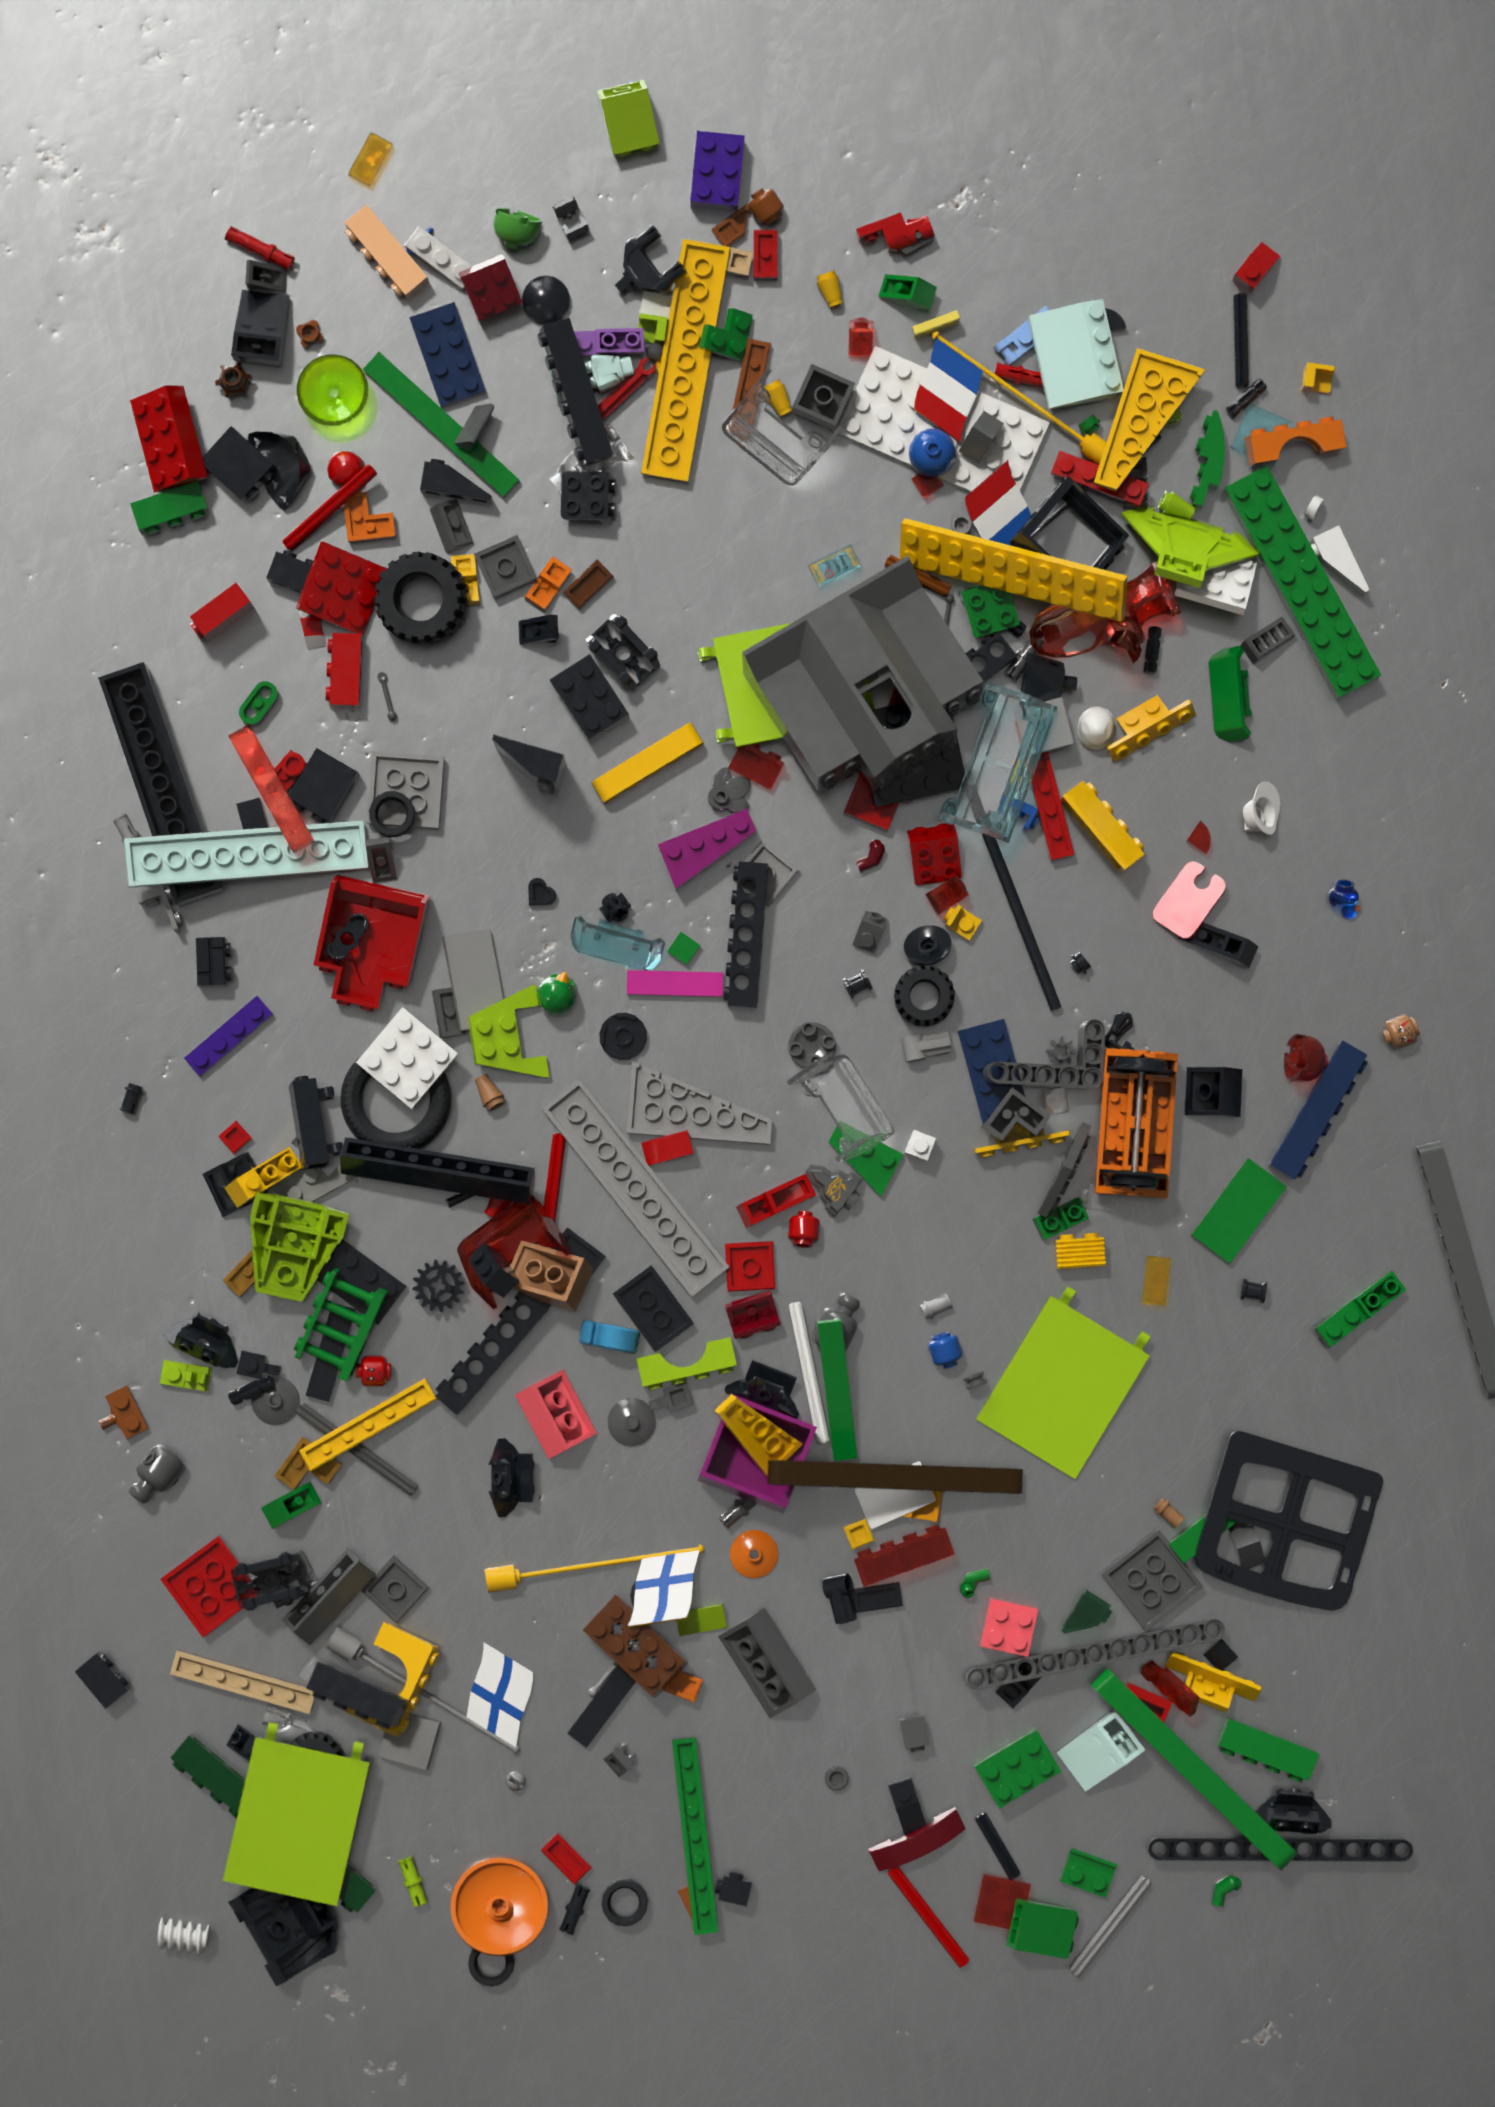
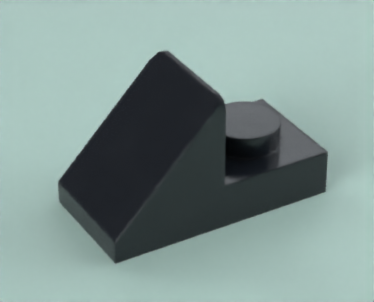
M550 614L518 621L519 645L556 643L557 639H559L558 615Z

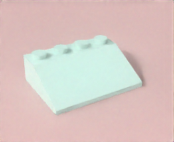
M1103 299L1081 302L1028 316L1048 409L1113 399L1123 393V384Z

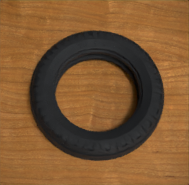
M358 1059L349 1068L342 1084L340 1102L344 1120L357 1139L420 1149L430 1143L443 1129L451 1108V1089L445 1072L441 1074L429 1089V1108L422 1121L410 1130L391 1133L374 1126L364 1112L362 1094L364 1086L371 1075L356 1063Z

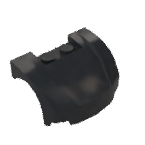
M250 1888L228 1902L240 1923L244 1921L267 1961V1964L264 1966L275 1986L285 1983L306 1968L334 1954L337 1950L336 1930L338 1926L329 1904L257 1888Z

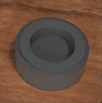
M833 1766L826 1771L825 1783L831 1790L839 1791L847 1786L849 1776L843 1767Z

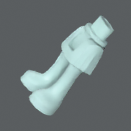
M593 355L591 361L584 363L587 373H592L593 377L589 378L592 389L598 388L600 392L616 386L621 380H624V377L634 375L630 356L619 358V356L615 357L613 355ZM550 370L552 379H555L552 370ZM555 392L558 406H560L559 403L562 402L560 394Z

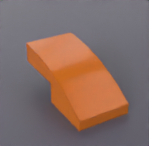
M552 556L524 599L545 612L572 569Z

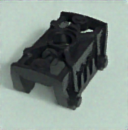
M612 615L586 639L589 643L587 646L592 653H598L618 675L617 678L621 685H628L635 691L660 668L657 658L658 654L654 648H648L627 625L628 620L624 616ZM610 622L620 632L621 642L616 637L613 639L610 636L607 626ZM598 636L601 639H606L609 642L608 646L610 649H605L594 637ZM621 647H626L630 651V656L626 660H620L616 656L617 650ZM636 658H644L653 669L648 671L645 668H640L637 665L639 661ZM626 666L630 670L633 668L637 672L639 680L637 684L626 672Z
M283 1552L281 1555H278V1558L249 1565L247 1563L244 1564V1562L238 1563L231 1570V1576L239 1608L252 1611L258 1605L286 1598L292 1599V1601L297 1600L301 1597V1594L307 1592L309 1589L300 1554ZM299 1562V1566L293 1569L291 1573L279 1572L283 1565ZM249 1573L257 1576L250 1583L236 1580L237 1576ZM269 1573L275 1575L277 1579L276 1585L271 1588L266 1587L263 1583L264 1576ZM294 1578L296 1580H303L304 1585L289 1588L283 1585V1583H287L288 1579ZM254 1587V1590L261 1589L255 1597L241 1600L240 1595L244 1594L249 1588Z

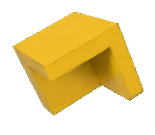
M1307 362L1304 369L1302 390L1329 394L1331 392L1335 366Z

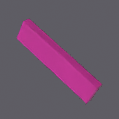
M627 970V995L723 997V972Z

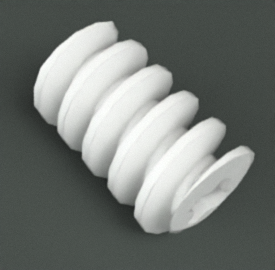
M162 1917L157 1937L158 1946L160 1949H163L167 1943L168 1949L173 1950L177 1944L178 1952H182L184 1947L187 1946V1952L190 1954L196 1947L197 1954L201 1955L207 1947L210 1925L207 1926L205 1931H202L201 1924L198 1923L194 1930L191 1922L187 1924L186 1928H183L182 1920H179L175 1927L173 1926L172 1919H169L168 1923L164 1925Z

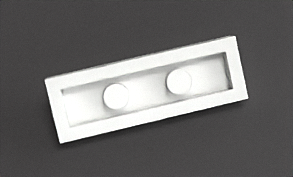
M418 226L404 246L460 289H463L464 286L458 273L473 266Z

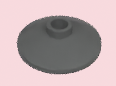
M275 1376L271 1377L274 1382L273 1388L267 1391L263 1390V1393L251 1398L252 1408L256 1416L263 1422L272 1425L283 1424L292 1419L300 1403L299 1393L294 1384L283 1377ZM277 1396L279 1403L272 1405L270 1402L271 1397Z
M637 1398L623 1399L616 1403L609 1413L608 1429L610 1434L617 1442L623 1445L637 1446L643 1444L652 1436L655 1430V1414L651 1407L643 1400ZM630 1417L636 1420V1425L633 1427L627 1425V1420Z

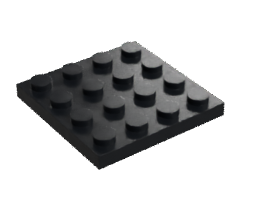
M905 702L872 709L881 726L890 730L906 725L912 715ZM958 738L954 749L946 754L941 752L934 756L935 759L931 763L915 767L913 773L905 778L900 776L893 780V784L887 789H878L874 792L870 786L874 808L968 787Z

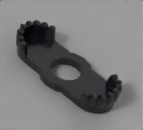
M360 913L350 916L346 926L337 932L334 941L327 946L326 951L330 960L340 962L345 959L351 950L357 947L359 939L369 928L367 916ZM345 933L351 934L354 942L351 945H344L340 940L341 935Z

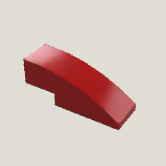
M803 1174L741 1203L736 1208L745 1227L748 1228L816 1196V1193L807 1174Z

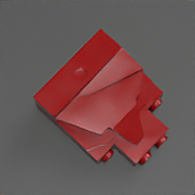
M342 875L334 877L329 888L313 964L314 966H319L320 971L332 973L333 970L337 971L331 999H336V1003L350 1006V1003L360 1005V1009L374 1011V1008L378 1009L381 1005L385 982H388L390 987L403 989V986L407 987L409 985L422 926L426 919L430 900L429 895ZM355 913L367 916L369 928L359 939L357 947L351 950L345 959L340 962L330 960L326 951L327 946L334 941L337 932L346 926L350 916ZM345 933L340 937L344 945H351L354 942L351 934Z

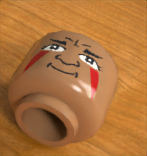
M1401 1015L1386 1021V1030L1382 1031L1386 1044H1392L1395 1049H1401L1416 1043L1417 1036L1420 1035L1415 1019L1413 1017L1410 1018L1408 1015Z

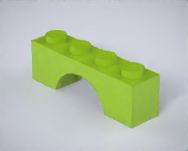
M731 1337L707 1342L702 1358L694 1365L688 1367H677L668 1363L661 1353L636 1358L642 1386H648V1390L663 1387L662 1382L670 1380L672 1385L686 1382L685 1377L695 1375L696 1380L710 1377V1371L718 1370L719 1374L732 1372V1366H737Z

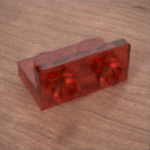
M758 744L739 747L728 769L771 791L784 766V762L780 761L782 757L771 751L768 754L759 750L761 746Z

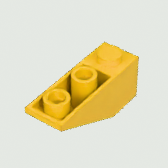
M288 1147L236 1178L225 1187V1190L236 1207L239 1208L254 1199L256 1193L265 1192L299 1170L301 1163L292 1149Z

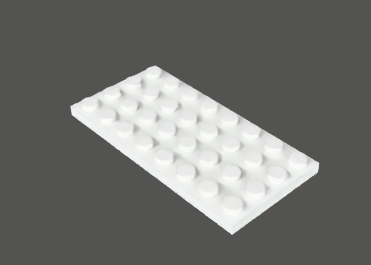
M875 346L836 434L913 467L908 457L909 445L913 438L921 431L927 429H940L943 431L914 410L917 390L927 368ZM978 391L964 423L961 443L950 436L956 448L955 462L948 472L936 478L971 492L1008 460L1012 477L1020 490L1050 422ZM983 411L1003 422L1004 425L981 462L977 464L961 454L959 449L972 426Z

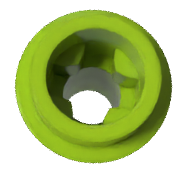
M1165 491L1158 505V508L1163 510L1162 513L1183 517L1188 520L1192 518L1196 508L1173 491L1171 493Z

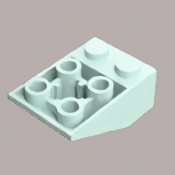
M1114 1709L1056 1753L1086 1792L1144 1752L1145 1749Z

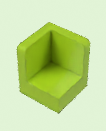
M640 313L638 328H643L644 342L664 344L668 317Z

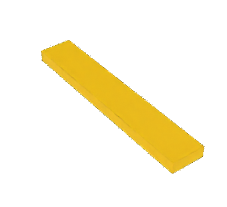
M424 1378L300 1449L299 1452L310 1472L431 1404L437 1398Z

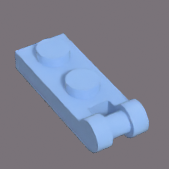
M1045 306L1044 308H1042V309H1041L1039 312H1037V313H1041V312H1045V311H1049V310H1048V308ZM1027 320L994 346L996 352L1004 356V361L1009 366L1034 347L1029 321ZM1012 343L1018 349L1013 353L1008 348Z

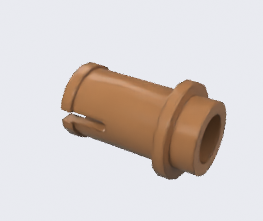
M1162 1498L1153 1508L1156 1511L1155 1514H1160L1175 1529L1185 1517L1169 1504V1500Z

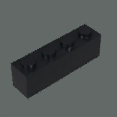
M318 1661L306 1689L313 1691V1697L323 1701L329 1698L334 1701V1706L343 1710H347L348 1707L356 1710L354 1715L366 1720L372 1717L377 1720V1725L389 1729L390 1726L399 1727L410 1701L336 1667Z

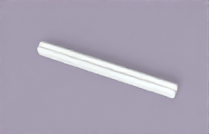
M795 1302L789 1304L812 1422L813 1426L817 1427L815 1431L816 1441L818 1444H824L829 1442L826 1420L802 1304Z

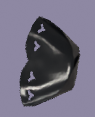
M262 431L249 433L248 441L255 446L256 441L254 438L259 440L260 443L256 448L276 466L274 469L275 475L267 483L264 482V485L274 502L279 507L285 508L292 501L311 472L308 459L295 436ZM271 480L278 482L276 489H274V484ZM280 495L286 496V502L283 501V498H280Z

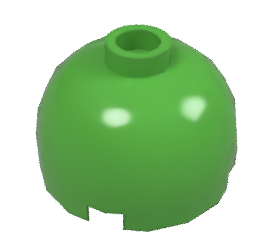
M496 208L493 222L494 231L499 239L505 241L504 246L518 249V245L526 246L537 238L542 224L538 217L521 211L509 213V208Z

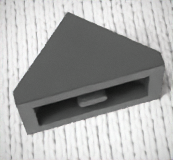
M247 260L245 281L247 289L249 291L285 292L286 269Z
M983 411L972 426L959 452L979 464L1004 423Z
M1237 1521L1228 1528L1241 1567L1250 1569L1266 1563L1260 1539L1253 1525Z

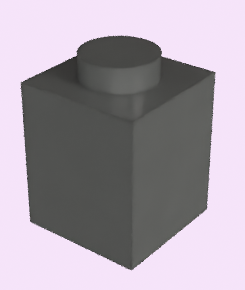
M918 1715L899 1719L905 1749H910L911 1753L925 1750V1746L929 1745L924 1716Z

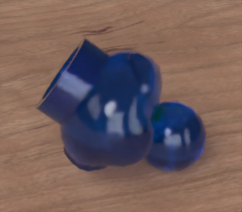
M1341 879L1337 880L1335 887L1330 890L1328 895L1329 902L1333 907L1336 905L1342 906V916L1351 919L1360 910V907L1355 905L1359 900V893L1354 888L1355 883L1353 881Z

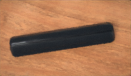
M983 1813L977 1816L975 1821L1010 1880L1017 1878L1021 1872L988 1815Z

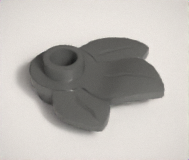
M727 767L720 769L712 778L713 788L708 794L709 804L714 809H728L733 813L747 809L749 804L743 797L749 791L751 781L742 776L732 778ZM722 794L724 796V800H718L716 795Z

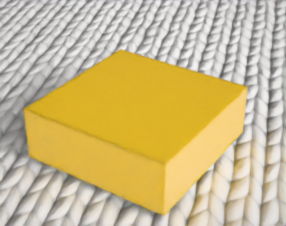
M866 1518L843 1527L852 1550L875 1541Z

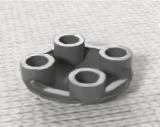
M804 1023L792 1033L789 1040V1053L792 1060L798 1066L807 1070H818L826 1066L833 1059L836 1052V1040L833 1033L826 1026L819 1023Z

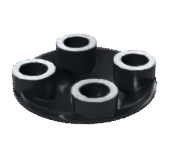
M540 276L531 280L525 287L522 295V304L525 312L532 320L541 323H551L566 314L570 303V296L567 287L562 281L552 276Z

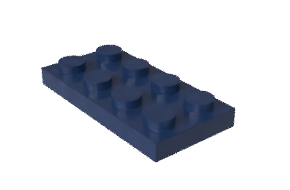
M455 302L409 317L441 408L486 393Z
M1004 1019L957 1031L982 1124H985L1011 1088L1025 1097L1023 1086L989 1084L983 1077V1070L989 1063H1016ZM995 1066L991 1070V1075L994 1079H999L1001 1075L1000 1069ZM1017 1068L1015 1070V1077L1017 1080L1021 1081L1019 1071Z

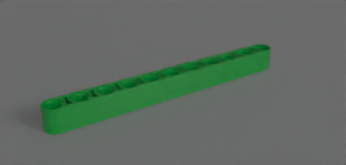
M1108 1668L1091 1684L1132 1727L1280 1871L1298 1855L1278 1833Z

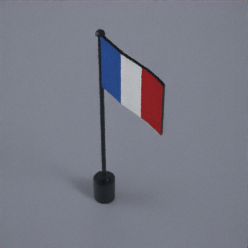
M1158 434L1147 451L1162 439L1160 434ZM1008 460L964 497L969 517L983 539L1013 546L1009 541L1031 516L1028 505L1012 477ZM1086 487L1082 488L1085 492L1089 490ZM1065 503L1061 508H1059L1045 522H1043L1038 528H1036V530L1031 534V537H1035L1049 523H1051L1064 510H1066L1069 507V505Z

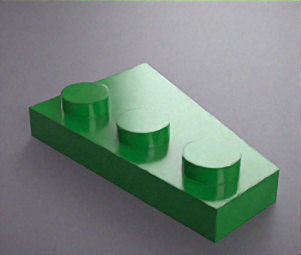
M839 1121L829 1140V1144L881 1197L903 1154Z

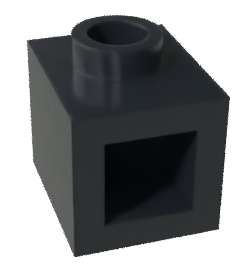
M730 1871L729 1875L724 1874L723 1880L718 1879L715 1893L719 1894L718 1900L747 1907L752 1880L743 1879L744 1874Z

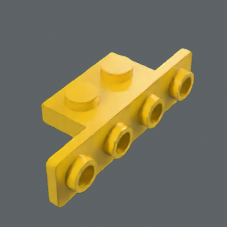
M1156 695L1116 718L1126 736L1107 747L1112 761L1116 762L1126 758L1135 750L1148 745L1161 735L1169 733L1170 730L1180 724L1188 722L1196 715L1192 702L1187 700L1169 711L1160 697Z
M1015 1123L1003 1141H999L996 1138V1145L976 1148L974 1153H980L982 1158L995 1155L994 1150L1004 1149V1153L1018 1151V1146L1027 1144L1028 1148L1042 1146L1041 1141L1051 1140L1052 1144L1065 1142V1137L1070 1136V1131L1045 1135L1044 1128H1042L1037 1136L1034 1137Z
M1171 1652L1165 1664L1167 1668L1187 1675L1181 1693L1182 1696L1225 1713L1229 1709L1233 1693L1251 1701H1256L1262 1689L1261 1686L1251 1680L1241 1679L1228 1671H1221L1205 1662L1190 1659L1182 1653Z

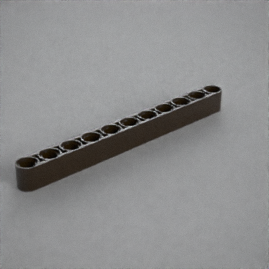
M768 1460L767 1485L1022 1494L1023 1469Z

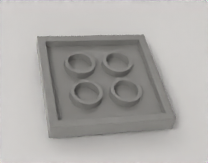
M372 751L367 824H372L369 818V809L372 801L386 791H397L408 797L414 806L415 821L413 827L439 829L444 756ZM389 800L379 808L378 818L383 825L401 826L406 819V809L400 802Z

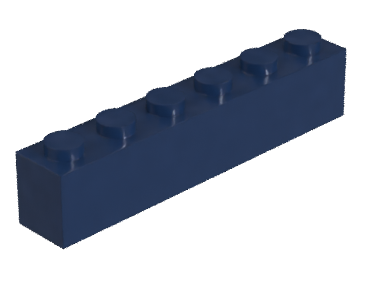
M1343 1040L1339 1042L1268 1164L1269 1167L1291 1180H1295L1297 1176L1299 1178L1303 1176L1308 1167L1304 1163L1308 1156L1313 1157L1320 1146L1317 1144V1141L1321 1135L1325 1137L1332 1125L1329 1123L1332 1115L1337 1116L1342 1109L1344 1103L1341 1100L1344 1094L1349 1095L1356 1084L1353 1081L1357 1073L1362 1074L1368 1063L1365 1061L1367 1054Z

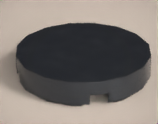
M616 1013L602 1024L599 1033L600 1044L604 1052L617 1060H630L638 1056L645 1048L647 1042V1031L643 1022L635 1015L629 1013Z

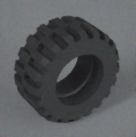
M417 551L409 555L403 554L399 556L398 560H392L387 564L389 566L386 571L382 570L379 575L381 580L379 584L376 583L374 589L377 591V596L374 597V604L378 608L376 613L378 618L383 621L382 624L387 630L404 641L418 645L438 643V640H445L450 637L449 634L452 631H457L460 627L458 624L461 619L464 620L466 617V613H464L465 608L469 606V599H467L466 593L469 592L467 585L464 584L462 574L457 571L452 563L433 553ZM417 576L433 578L438 582L443 592V601L439 611L435 616L424 621L409 618L403 612L400 604L402 589L409 580Z

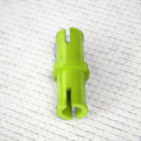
M413 1856L399 1860L398 1864L405 1880L403 1884L409 1891L413 1908L428 1903L421 1885L422 1878L418 1876Z

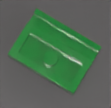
M1071 1848L1060 1882L1106 1898L1117 1864Z

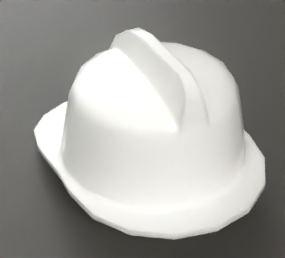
M1268 781L1261 782L1257 786L1254 798L1244 806L1245 831L1263 832L1267 835L1275 832L1280 811V796L1272 783Z

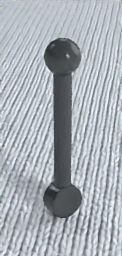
M951 594L945 597L947 604L944 621L947 626L951 603L954 602V596Z
M380 672L377 678L382 684L389 712L387 717L389 720H395L397 714L392 708L386 684L387 675L384 672Z

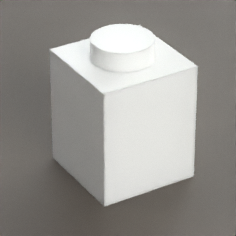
M913 1130L904 1153L927 1162L936 1138Z

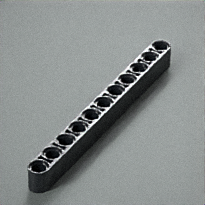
M1156 1836L1147 1843V1851L1155 1860L1270 1861L1262 1852L1257 1855L1250 1854L1249 1847L1252 1842L1246 1837ZM1282 1837L1297 1853L1298 1846L1301 1843H1308L1310 1845L1308 1854L1300 1855L1298 1853L1292 1861H1407L1413 1855L1411 1843L1400 1837ZM1156 1842H1162L1165 1845L1163 1853L1159 1855L1152 1852V1846ZM1180 1842L1188 1843L1189 1850L1186 1854L1180 1855L1177 1853L1176 1847ZM1205 1842L1213 1844V1851L1208 1855L1202 1854L1200 1850ZM1230 1842L1237 1844V1851L1233 1855L1225 1853V1846ZM1333 1843L1334 1852L1331 1855H1324L1322 1853L1324 1844ZM1350 1843H1357L1358 1852L1352 1856L1348 1855L1346 1851L1347 1846ZM1381 1843L1383 1847L1381 1854L1377 1856L1372 1855V1845ZM1399 1843H1405L1407 1846L1406 1853L1401 1856L1396 1855L1395 1847Z

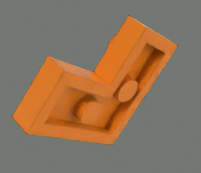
M357 492L344 504L348 543L396 537L393 512L369 515L367 492Z

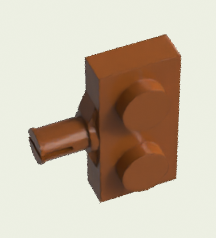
M127 1385L105 1396L110 1406L111 1415L98 1421L100 1425L109 1421L101 1426L102 1430L116 1423L127 1440L148 1429Z

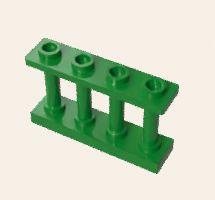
M335 1268L332 1272L326 1273L322 1285L325 1286L323 1293H318L313 1303V1307L316 1309L313 1316L309 1315L303 1326L306 1332L303 1338H298L294 1350L297 1351L295 1355L297 1359L302 1358L306 1352L338 1367L337 1370L341 1371L338 1378L347 1382L354 1373L356 1364H358L389 1291L379 1288L375 1293H368L338 1279L340 1269ZM333 1287L365 1301L366 1305L369 1306L366 1315L363 1313L359 1315L329 1301L328 1298ZM323 1310H328L356 1323V1326L359 1327L357 1335H352L351 1337L318 1322ZM314 1331L347 1345V1348L350 1349L347 1358L337 1357L309 1344Z

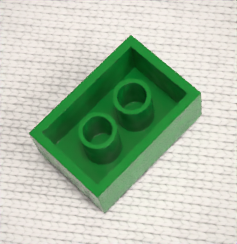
M1036 1728L973 1765L999 1809L1062 1772Z

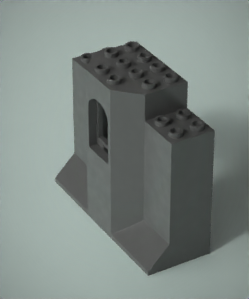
M908 556L742 652L743 675L818 792L823 789L827 791L837 784L836 781L843 777L846 779L852 777L858 772V768H860L874 792L878 789L885 790L893 784V780L900 776L905 778L913 773L915 767L931 763L935 759L934 756L941 752L943 754L950 752L957 743V727L951 718L956 716L962 707L966 705L972 706L979 702L983 692L982 678L923 589ZM877 675V680L866 685L864 681ZM888 679H891L912 714L911 719L906 725L891 730L881 726L862 696Z

